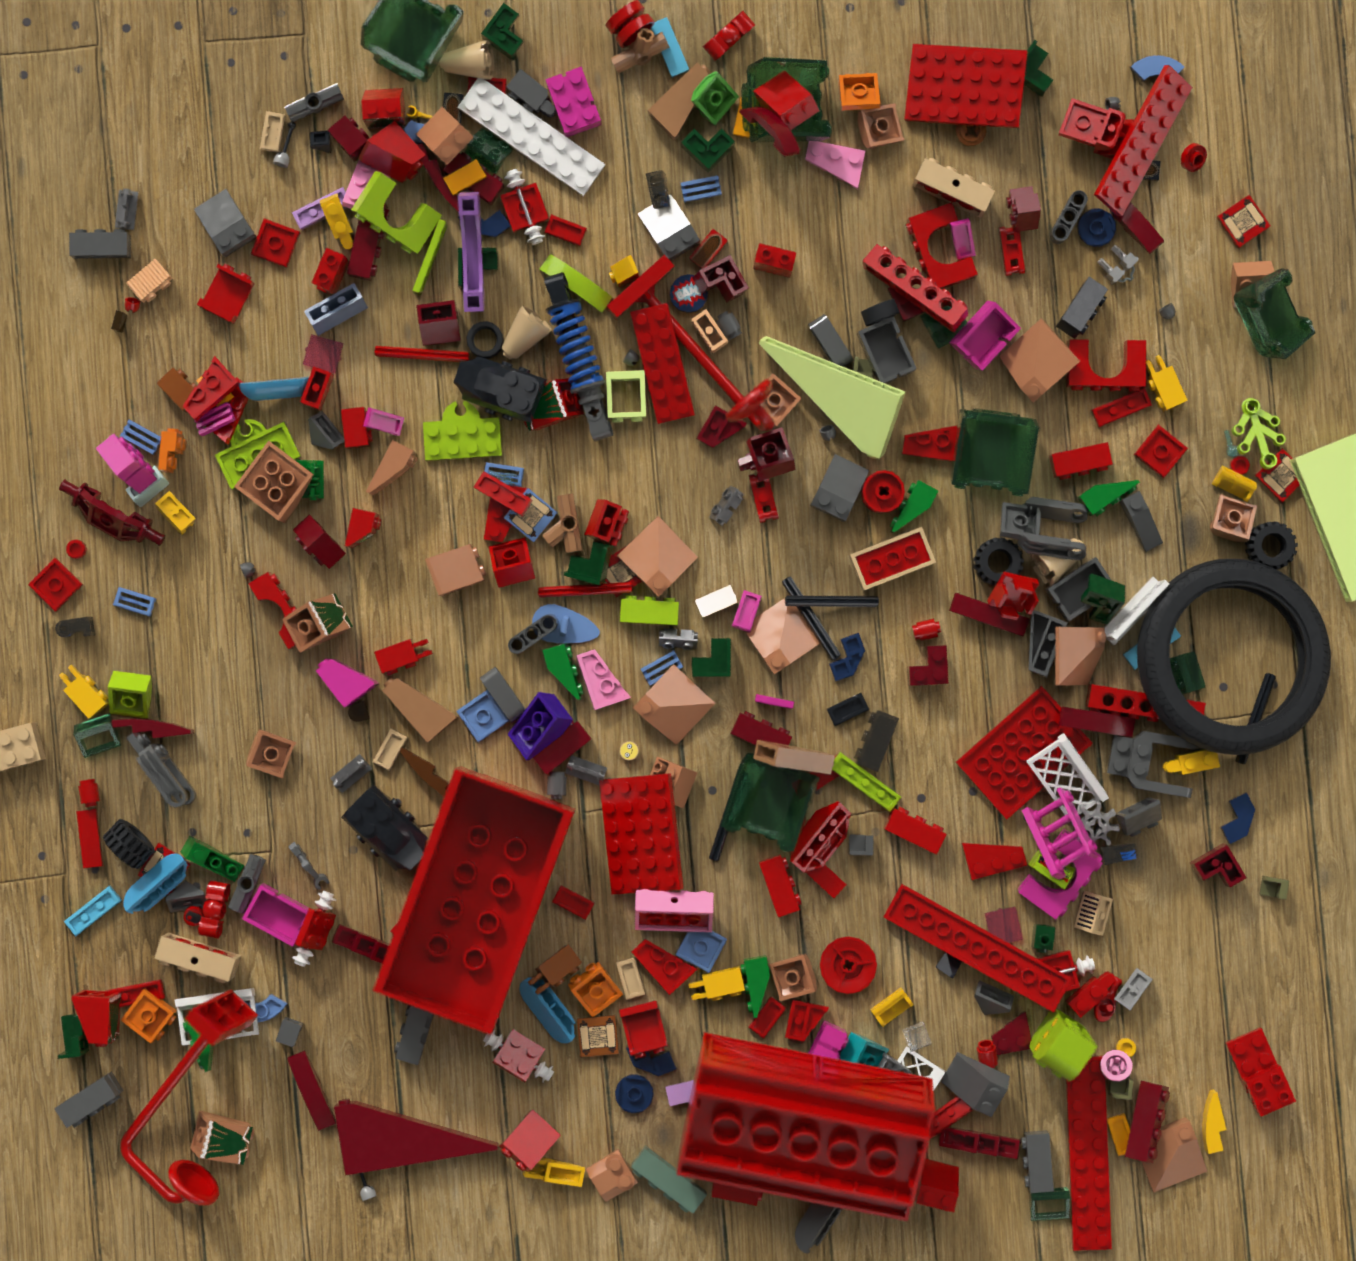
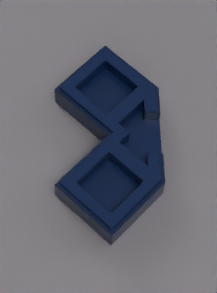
M500 210L485 221L481 217V235L496 238L511 227Z
M859 633L840 639L847 657L829 663L835 682L853 676L865 652Z
M1247 792L1229 800L1237 818L1220 826L1229 844L1248 835L1255 808Z
M629 1047L626 1048L632 1064L636 1068L650 1072L658 1077L677 1069L669 1051L652 1058L650 1053L647 1052L645 1057L635 1059V1056H630Z

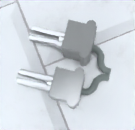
M1114 245L1111 250L1120 258L1121 262L1119 264L1124 270H1121L1118 266L1113 269L1103 258L1097 262L1106 271V277L1110 280L1111 285H1114L1117 281H1131L1134 278L1133 273L1135 272L1133 265L1139 259L1131 252L1128 255L1124 254L1117 245ZM1132 268L1130 278L1127 277L1121 280L1120 278L1125 274V271Z

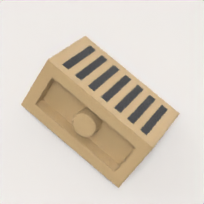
M1084 890L1074 928L1103 936L1113 899Z

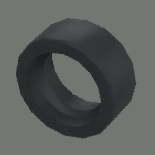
M895 299L881 302L861 311L866 326L879 323L899 314Z
M488 321L478 322L468 331L467 345L475 356L488 359L498 355L502 350L501 347L504 343L503 335L499 327L494 323ZM481 329H489L496 335V345L489 351H481L474 344L475 334Z

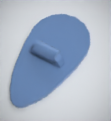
M547 604L540 607L532 618L533 624L547 614H553L557 617V628L542 638V640L547 642L582 643L595 639L600 634L599 629L588 618L556 604ZM546 618L544 625L547 628H552L554 621L551 618ZM533 629L535 634L538 636L537 630Z

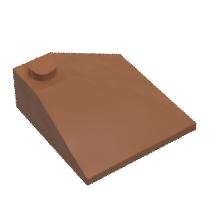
M1042 318L999 356L1020 389L1033 403L1080 362Z
M268 440L234 487L278 521L285 523L297 508L314 474Z
M659 516L617 555L656 597H659L698 558Z
M785 598L754 619L750 633L745 631L773 675L820 644L797 606H785Z
M1056 627L1055 685H1088L1105 648V628Z
M673 664L638 701L633 709L677 745L716 703Z
M1186 1117L1161 1126L1162 1135L1157 1142L1158 1154L1153 1163L1141 1161L1153 1192L1207 1172L1196 1135L1190 1121Z

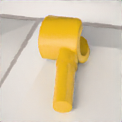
M413 105L408 106L409 109L415 110L414 114H407L411 119L419 117L429 120L432 117L431 115L419 112Z

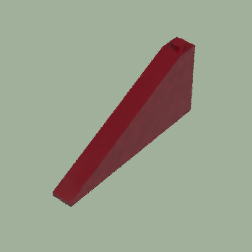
M349 1098L339 1100V1103L334 1106L345 1175L494 1151L499 1148L498 1142L359 1101H350Z

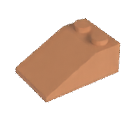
M392 440L366 492L374 496L406 473L410 467L413 468L418 459L416 458L417 453Z

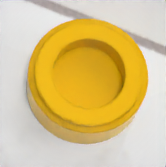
M1122 1038L1117 1042L1116 1050L1125 1052L1129 1057H1132L1136 1052V1045L1131 1039Z

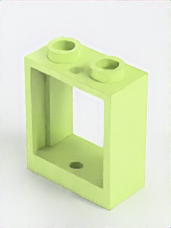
M645 371L606 372L608 420H612V423H621L623 419H631V422H642V418H646ZM640 380L641 412L613 413L611 381Z

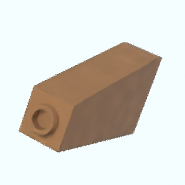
M698 62L648 109V115L674 141L679 137L696 107L691 101L693 91L711 73L705 65L701 66Z
M390 678L384 684L385 688L382 691L427 743L458 718L456 714L400 678Z
M757 740L753 759L777 767L831 774L835 756L821 751Z

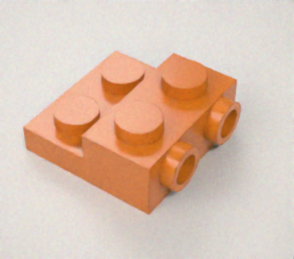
M877 73L839 75V95L842 111L880 109Z
M167 428V432L161 431L158 470L165 473H173V469H176L177 458H175V454L182 455L183 451L186 450V439L182 435L183 431L173 428Z
M599 961L596 964L590 963L587 965L585 972L581 975H574L568 984L571 992L592 1018L623 995Z
M144 989L120 1021L149 1043H153L155 1040L159 1041L163 1037L165 1026H171L177 1017L174 1014L177 1010Z

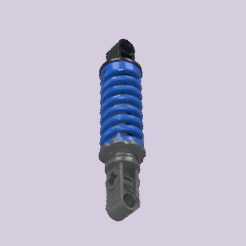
M564 272L545 277V285L552 302V306L545 310L548 315L554 316L550 323L557 326L553 330L555 335L560 336L556 339L557 344L563 345L559 352L561 355H567L562 359V362L565 365H569L565 369L566 374L572 375L568 379L571 385L570 392L571 394L579 395L580 400L578 402L579 405L584 407L593 440L598 441L613 436V430L602 400L605 398V395L601 390V386L606 382L603 376L599 375V372L595 373V371L600 369V366L593 365L592 363L597 360V356H590L589 353L594 350L593 345L587 346V341L591 340V336H581L582 332L588 330L586 325L578 326V323L584 321L585 317L583 315L575 317V314L581 313V300L571 298ZM595 409H599L597 416L592 414Z

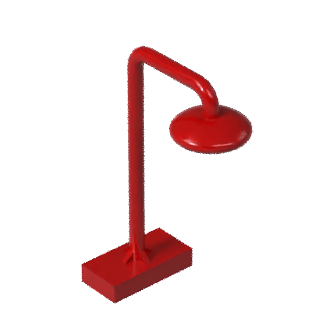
M664 254L606 306V310L617 320L636 302L646 303L649 307L662 304L654 295L655 285L673 270V263ZM671 315L677 339L736 404L728 411L726 419L728 421H739L747 417L760 431L765 432L773 429L774 420L762 406L770 395L772 381L770 379L763 380L744 397Z
M232 989L192 1008L185 1017V1020L200 1034V1037L127 1129L120 1141V1150L125 1161L163 1199L170 1203L178 1204L188 1201L200 1206L211 1205L219 1197L217 1181L200 1164L190 1160H177L170 1165L168 1170L170 1183L176 1191L174 1192L133 1152L132 1142L208 1044L213 1046L250 1027L259 1016Z

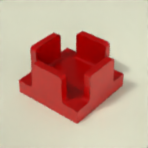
M1003 572L987 602L990 606L997 607L1000 616L1003 618L1018 620L1019 615L1017 612L1023 613L1024 609L1027 614L1031 615L1039 602L1036 595V589L1039 586L1038 579Z

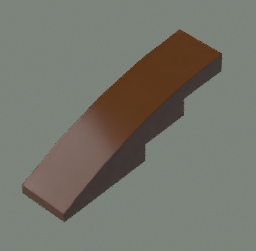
M401 748V754L413 770L428 785L445 797L449 781L433 773L436 765L405 748Z

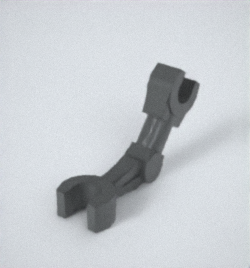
M293 842L288 846L300 861L303 869L314 877V885L318 890L322 889L319 881L324 880L327 884L330 883L325 874H318L313 869L312 864L306 858L299 844L297 845Z

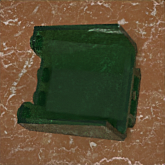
M379 0L362 25L361 46L374 54L373 59L376 63L409 82H414L416 79L428 82L461 25L464 11L455 4L447 5L444 10L440 5H434L427 0Z
M763 57L747 67V83H743L741 87L742 109L761 107L753 91L785 70L812 94L819 109V112L790 130L796 141H823L831 137L832 126L828 120L821 121L823 112L820 104L822 98L820 83L824 82L829 76L827 60ZM742 116L743 129L749 131L751 142L775 141V138L758 122L749 123Z
M978 408L973 410L960 409L950 479L951 485L958 489H966V486H970V483L974 487L988 485L996 490L1008 488L1014 496L1028 495L1039 433V425L1036 419L1020 417L1016 413Z
M747 753L739 764L721 827L732 833L740 831L742 827L746 828L750 833L763 834L770 840L777 839V845L780 846L779 848L782 851L794 852L820 778L817 775L808 773V771L777 767L753 759V753Z

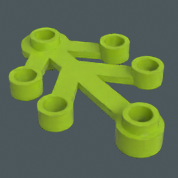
M1247 398L1241 405L1243 415L1238 424L1232 428V434L1237 437L1241 436L1245 432L1244 426L1249 418L1252 426L1244 441L1238 445L1237 451L1242 455L1248 453L1250 445L1256 437L1262 456L1260 458V465L1264 469H1271L1277 464V458L1274 454L1269 453L1264 435L1272 439L1275 446L1283 445L1286 438L1283 434H1278L1261 424L1258 417L1266 420L1270 428H1276L1280 424V419L1262 410L1258 400ZM1248 405L1252 406L1253 411L1248 409ZM1271 419L1276 421V425L1271 423ZM1236 427L1240 428L1241 433L1236 431ZM1277 437L1281 438V443L1277 441ZM1242 445L1246 447V451L1241 449ZM1265 459L1269 461V465L1264 462Z

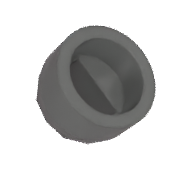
M1117 97L1106 98V110L1109 108L1119 110L1121 107L1119 104L1121 102L1120 99Z
M1170 303L1162 307L1159 313L1163 318L1171 319L1175 316L1176 310L1173 304Z
M630 349L623 362L629 366H635L639 361V356Z
M826 425L820 429L821 437L825 441H830V438L834 439L836 436L834 426Z
M250 562L240 564L245 579L254 575L256 570L254 564Z

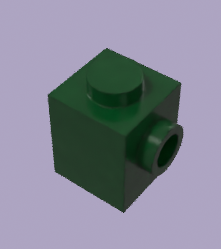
M1034 924L1031 947L1036 948V952L1047 953L1048 950H1053L1056 927Z

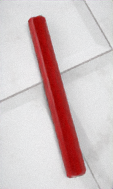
M375 346L374 351L377 357L449 362L469 361L470 356L468 352L389 346Z
M631 582L601 585L539 587L538 596L542 598L631 593L633 585Z

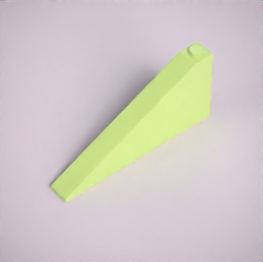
M768 336L760 340L759 344L861 452L866 453L872 459H880L885 454L906 393L905 391Z
M1352 434L1290 460L1346 602L1356 600V434Z

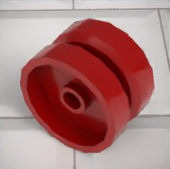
M639 0L632 1L622 7L605 24L611 34H617L616 41L621 48H625L634 42L640 29L647 28L650 30L655 24V21L649 14H643L644 7Z
M887 470L876 471L865 480L861 489V497L865 506L872 512L879 514L889 513L896 509L903 501L905 494L904 483L900 477ZM880 489H884L886 494L880 496Z

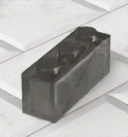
M880 710L871 713L868 720L870 727L868 731L864 730L861 741H864L862 747L857 748L854 758L857 759L855 763L874 771H879L899 718Z

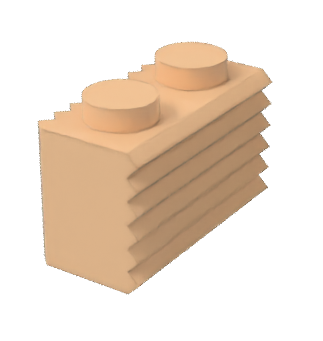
M153 259V261L127 281L126 284L140 301L144 303L145 301H152L156 297L155 293L158 290L166 289L171 284L170 280L173 278L157 259Z
M707 309L692 318L694 328H696L702 340H705L704 343L707 344L711 353L716 352L728 343V340Z

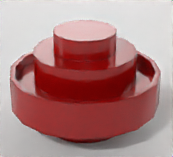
M1198 143L1188 145L1181 155L1182 167L1189 172L1199 170L1206 162L1207 151L1205 147Z

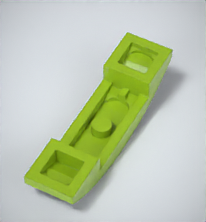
M549 254L539 269L547 276L564 272L569 290L601 313L613 298L587 277Z

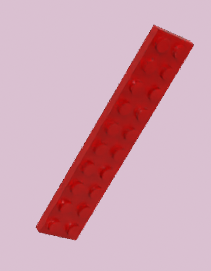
M901 884L883 916L885 919L1052 1012L1057 1008L1072 980L1071 977L904 884Z
M1103 1055L1091 1056L1081 1072L1073 1080L1069 1081L1066 1079L1073 1251L1112 1249L1106 1081L1100 1069Z

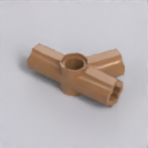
M643 28L637 34L636 40L629 45V49L611 57V60L617 72L621 73L634 65L641 66L647 64L652 59V56L670 47L663 32L654 35L653 31Z
M574 494L557 496L561 520L542 536L552 548L564 539L566 553L581 551L583 549ZM567 518H572L575 521V525L571 529L565 526Z

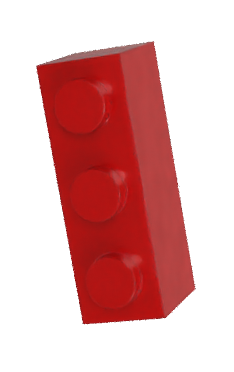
M1108 442L1049 455L1053 477H1059L1060 480L1071 478L1070 474L1078 473V476L1090 474L1089 470L1096 469L1097 472L1106 471L1108 466L1113 465Z
M900 806L898 810L893 808L884 829L937 855L947 835L943 832L944 828L936 824L930 826L926 824V819L918 815L913 818L908 815L910 811Z
M779 854L759 861L778 918L799 911V905H802L799 895L793 892L792 887H795L792 875L788 876L786 869L789 866L786 857L782 858Z

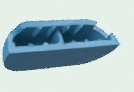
M309 377L239 383V389L247 398L254 401L302 397Z
M170 854L135 882L124 897L123 905L126 912L133 914L136 911H148L181 883L186 877L185 872L188 866L185 859L179 854Z
M531 977L523 980L519 986L521 997L546 1031L560 1043L571 1042L575 1037V1020L553 990L548 987L537 995L536 989L545 984V982L541 979L530 985L528 981Z

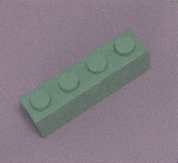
M646 1145L631 1164L632 1172L640 1178L642 1176L649 1180L648 1184L656 1190L658 1188L661 1189L667 1199L677 1201L679 1203L678 1206L686 1213L688 1211L694 1213L707 1196V1191L688 1177L676 1175L677 1169Z

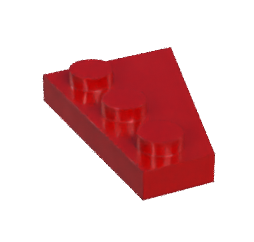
M215 356L211 360L212 364L208 370L204 371L203 378L198 386L194 387L182 406L196 422L239 386V382Z
M238 377L235 378L239 383H244ZM239 386L231 392L234 397L228 402L235 421L213 431L214 434L228 445L249 399L240 391ZM229 415L221 418L219 421L229 417Z
M964 424L904 435L902 455L959 462Z
M508 485L522 494L527 489L524 487ZM491 498L484 540L503 543L512 524L504 519V516L510 509Z
M961 843L971 880L1027 866L1022 846Z
M644 939L631 951L668 995L674 992L698 970L647 939Z

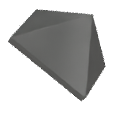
M323 411L308 419L312 445L334 449L345 442L342 434Z
M186 880L166 897L170 913L185 911L190 906L203 908L207 900L202 890Z
M979 980L974 994L984 1015L1007 1013L1011 1010L1014 996Z

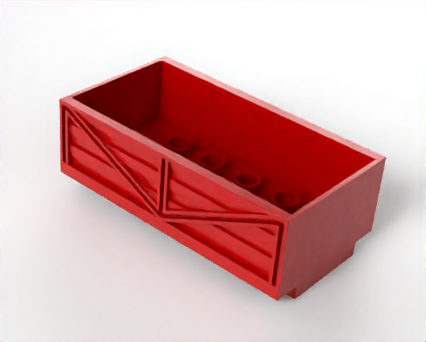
M462 766L455 768L373 991L491 1035L497 1024L576 809L486 774H481Z
M704 1032L680 1141L676 1175L908 1222L930 1140V1128L935 1112L933 1078Z

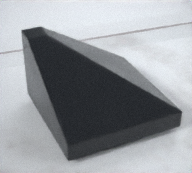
M328 130L310 132L311 149L331 153L330 133Z
M945 952L936 968L953 979L962 961Z

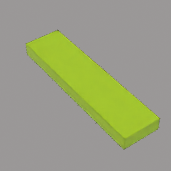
M439 219L413 287L412 291L417 295H422L448 225L444 220Z
M841 752L835 757L832 768L834 772L889 812L893 810L901 799L900 795Z

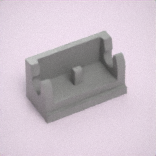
M1136 968L1115 997V1000L1131 1011L1153 979Z

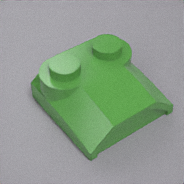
M715 71L706 76L696 87L691 101L698 108L702 117L706 118L711 124L716 125L739 98V95Z

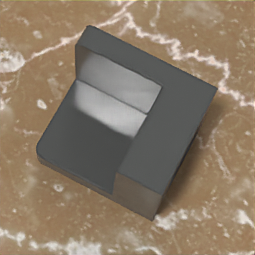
M849 835V854L873 855L874 836Z
M285 1017L279 1029L276 1042L294 1047L304 1023Z

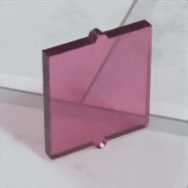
M311 334L308 347L305 348L306 354L303 365L315 366L335 374L338 362L341 360L340 355L344 343Z
M1016 907L998 908L996 911L984 913L988 932L1008 943L1023 940Z

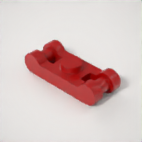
M1014 225L1011 228L999 227L1005 276H1012V273L1025 274L1020 232H1015ZM1013 235L1014 240L1007 241V236ZM1017 260V265L1011 266L1010 261Z
M748 475L760 523L772 518L773 520L779 519L770 480H763L765 487L757 488L756 483L759 482L757 475ZM770 506L771 511L763 512L762 507Z

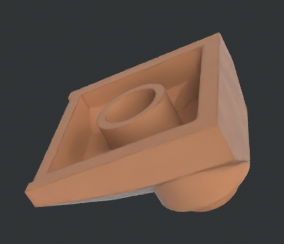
M895 103L880 106V109H862L858 111L857 122L862 142L867 149H875L879 146L905 140L902 135Z
M772 373L768 378L772 381V389L762 406L774 420V426L777 427L802 398Z
M1220 494L1214 518L1210 524V531L1218 537L1234 542H1247L1250 538L1257 505Z
M259 729L248 753L246 766L283 778L296 742Z
M799 954L795 957L768 964L777 988L779 1001L817 991L814 971L806 954Z
M619 1149L586 1168L591 1181L605 1202L631 1189L639 1182Z

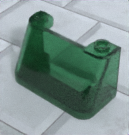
M1278 269L1242 288L1234 295L1235 304L1257 352L1264 357L1286 360L1316 333L1312 321L1307 317L1298 316L1286 289L1293 281L1292 274L1288 269Z

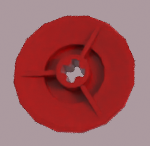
M850 936L837 938L827 945L821 955V975L827 985L837 992L845 994L860 992L868 987L875 977L877 969L875 953L860 938ZM845 960L853 962L851 969L843 968Z

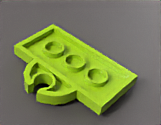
M463 401L466 413L458 416L455 412L458 406L457 402L451 403L443 412L442 421L423 422L425 461L502 456L500 418H480L479 411L467 401Z
M245 419V423L251 428L248 435H242L241 426L239 423L237 424L230 440L232 447L215 454L232 490L235 489L234 486L268 440L294 460L301 457L285 422L266 429L263 424L256 420Z

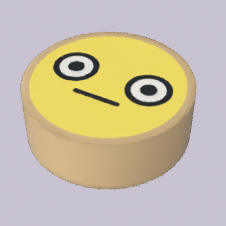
M626 741L621 745L620 755L623 759L633 760L638 756L639 748L636 743Z

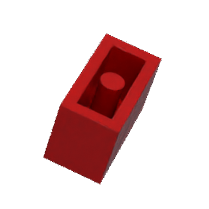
M313 366L300 403L321 411L334 374Z
M365 407L341 409L345 448L347 449L370 447V442L373 441L372 430L364 427L367 414Z

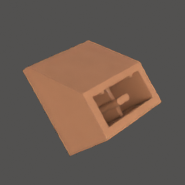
M1271 261L1233 263L1231 273L1233 308L1271 306L1276 276Z
M657 756L650 775L671 773L674 804L684 808L698 772Z

